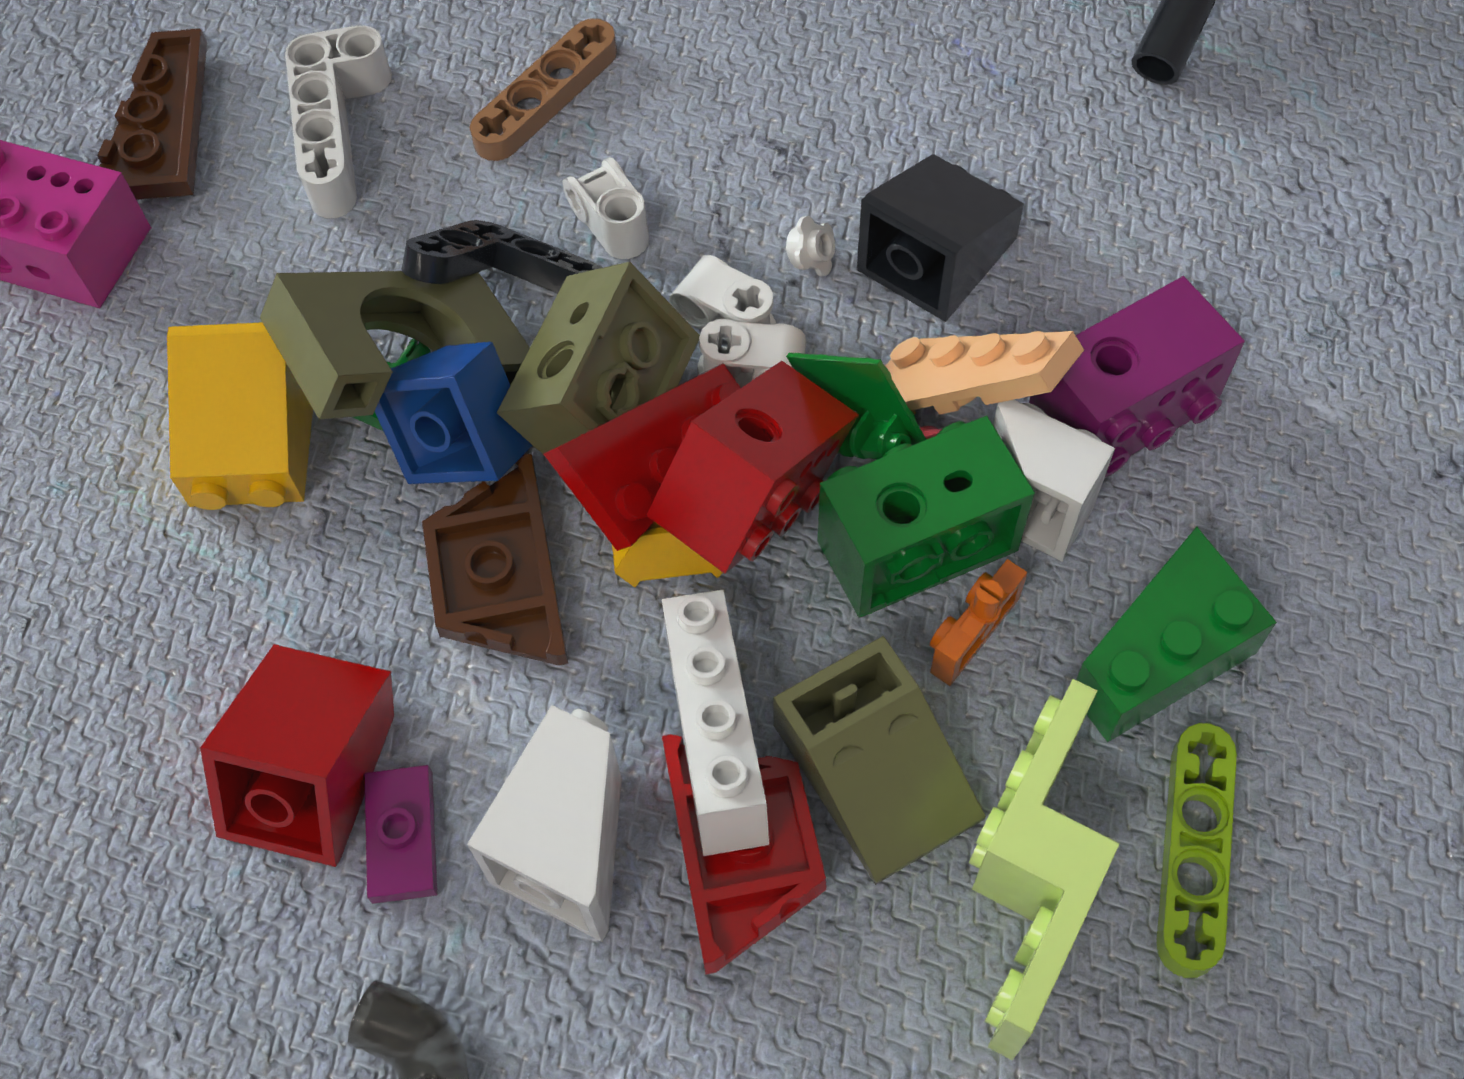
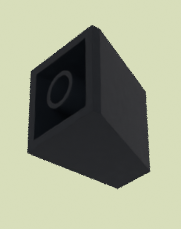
M932 154L870 191L861 200L856 270L946 322L1016 240L1024 203L1013 198L1008 192L997 189L969 174L961 166L951 164Z

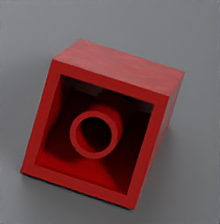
M273 644L200 747L216 837L336 867L343 855L365 796V773L374 772L394 719L391 671Z

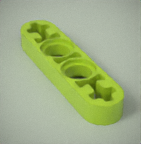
M1197 723L1188 727L1174 745L1170 762L1156 944L1157 952L1163 965L1173 974L1183 978H1198L1207 974L1223 957L1226 946L1237 753L1235 743L1230 735L1221 727L1210 723ZM1198 743L1207 745L1208 755L1218 758L1208 768L1205 774V783H1194L1199 775L1200 759L1198 755L1190 752H1193ZM1189 801L1206 803L1216 815L1217 824L1215 829L1208 832L1192 829L1183 818V804ZM1184 863H1197L1208 870L1213 883L1211 893L1206 895L1188 893L1178 881L1177 871L1179 866ZM1175 906L1182 909V911H1176ZM1209 911L1211 916L1202 913L1195 921L1194 935L1196 942L1206 945L1207 949L1202 950L1194 960L1186 958L1185 946L1175 943L1174 939L1180 938L1187 930L1189 912Z

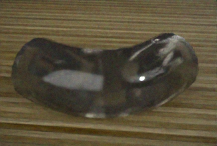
M378 979L370 984L353 1015L348 1033L349 1046L377 1056L389 1063L397 1074L398 1079H469L464 1046L442 1012L413 993Z

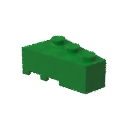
M1198 527L1192 531L1082 663L1076 680L1098 690L1087 716L1107 743L1255 655L1277 623Z

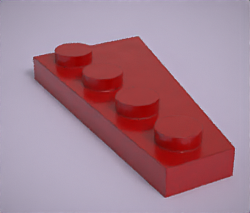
M723 363L544 453V456L614 548L619 551L632 546L654 522L646 515L691 421L739 390L740 386Z

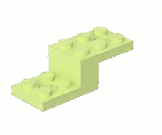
M1072 679L1062 700L1050 695L1034 726V733L1025 751H1021L1007 779L1006 788L997 808L993 807L969 861V864L979 868L972 890L1033 921L1014 958V961L1025 966L1024 971L1021 973L1013 968L1010 969L984 1021L996 1028L988 1048L1012 1061L1032 1035L1120 843L1043 805L1098 691L1075 679Z

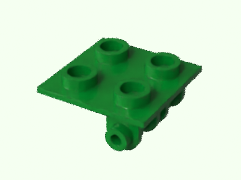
M788 353L786 356L793 369L859 414L838 451L842 456H855L860 459H880L895 446L905 443L914 445L927 440L916 422L914 413L908 408L892 380L890 371L881 359Z

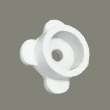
M811 216L801 217L798 220L797 227H794L787 237L786 250L791 264L799 270L815 269L819 276L828 275L832 269L831 259L835 253L834 232L831 225L828 223L816 224Z

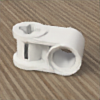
M608 157L601 162L602 167L576 179L573 176L565 178L562 181L563 189L572 210L578 219L588 226L610 256L618 259H631L639 256L646 250L649 245V230L644 199L626 178L622 168L614 158Z
M704 255L669 297L670 304L691 326L703 329L708 323L717 319L769 325L776 324L773 315L770 313L773 308V293L770 287L763 281L754 279L711 255ZM724 334L722 339L728 342V335Z
M730 319L714 320L702 329L699 337L702 355L697 364L698 375L724 363L740 388H742L780 361L792 367L786 356L788 353L805 354V334L795 326L788 324L769 325L738 322ZM724 334L728 335L727 347L722 346V336Z

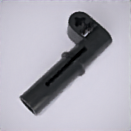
M1161 0L1131 60L1132 67L1136 73L1152 83L1170 85L1177 82L1216 0Z

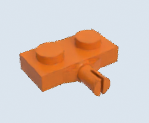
M1006 559L994 576L984 572L978 578L966 597L965 602L969 604L968 608L958 620L952 616L947 617L931 639L930 647L935 649L930 670L931 674L948 686L953 684L1020 599L1027 571Z

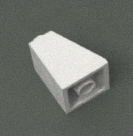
M551 705L467 845L490 884L603 942L609 931L622 777L610 733L607 732V725L587 711L574 709L572 714Z

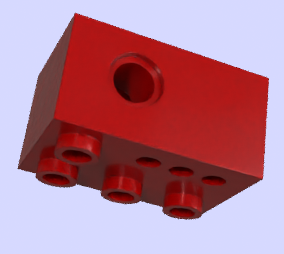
M780 361L691 421L646 516L724 574L743 558H747L752 562L766 548L773 533L782 537L794 524L801 510L810 513L819 503L820 483L823 482L822 479L859 414L791 366Z

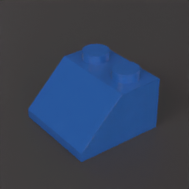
M493 342L445 346L391 368L393 373L375 409V414L408 484L498 481L533 446L497 414L510 388V383Z

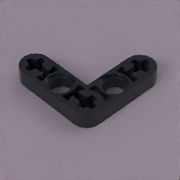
M481 220L466 221L410 238L406 241L401 267L402 272L408 277L431 284L450 283L493 267L557 294L567 276L603 268L592 261L504 226Z

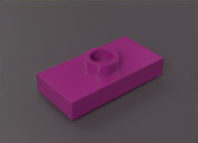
M429 765L365 773L367 898L372 904L437 896L433 773Z

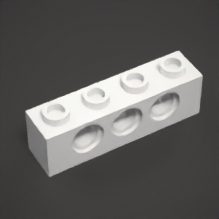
M724 590L661 599L703 856L769 845L767 803Z

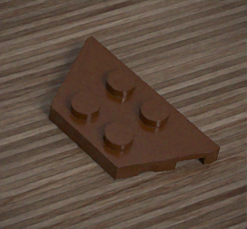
M530 453L523 455L515 463L516 468L490 486L485 481H482L467 491L458 503L444 506L422 521L435 626L439 636L442 638L560 666L568 664L535 465Z

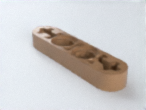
M587 19L576 24L477 113L470 123V132L476 153L486 160L499 161L510 157L614 61L617 54V46L613 27L607 21L601 19ZM559 68H568L574 71L571 76L564 79H554L549 76L552 71ZM526 98H536L541 101L537 107L529 110H522L516 107L519 101Z

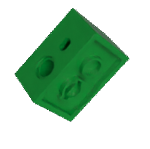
M987 415L969 423L959 421L946 426L936 436L917 444L905 443L895 446L887 451L882 458L858 468L856 466L843 467L831 474L826 481L821 482L817 542L858 618H861L1017 552L1035 492Z

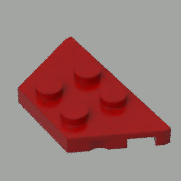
M669 734L662 736L702 957L707 975L718 972L826 891V876L798 762L773 756L757 757L767 803L769 845L703 856L685 745L683 744L682 736Z

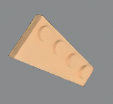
M1034 331L1031 333L1002 335L992 333L982 336L961 337L951 335L941 338L921 339L912 337L904 340L893 349L890 354L891 360L886 364V367L890 371L892 380L905 403L914 415L916 409L934 406L940 415L958 411L960 407L968 404L978 396L985 405L1052 392L1082 354L1084 348L1073 331Z

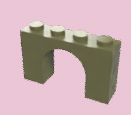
M402 271L276 273L260 315L262 323L319 420L374 414L393 372L367 330L397 332L419 341L432 351L449 345L493 342L510 386L530 349L479 272L446 284L421 282L408 277Z

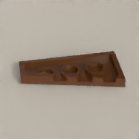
M201 28L151 32L131 78L134 88L130 98L127 101H121L115 114L118 122L111 140L104 139L97 154L101 162L100 167L119 171L123 174L136 200L194 195L207 41Z

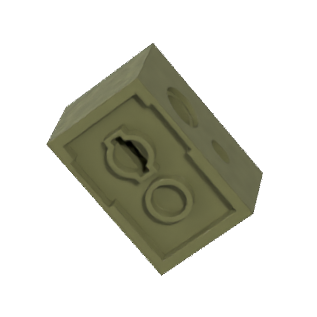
M631 262L569 275L558 292L497 414L544 455L547 451L678 386L700 335Z

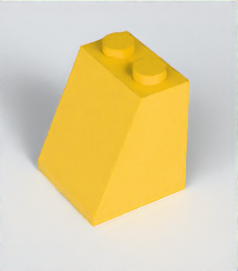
M259 322L168 327L170 478L189 507L217 510L225 507V505L255 504L261 507H277L284 502H304L313 408L264 324Z

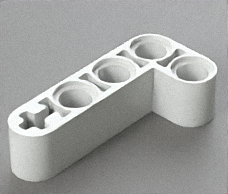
M365 25L305 34L292 40L286 47L285 57L297 171L313 211L318 216L324 218H338L346 215L353 209L357 200L345 99L379 93L388 87L392 79L381 36L377 30Z

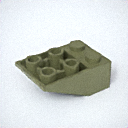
M884 636L773 697V726L796 762H798L803 773L875 885L985 820L986 816L921 689Z

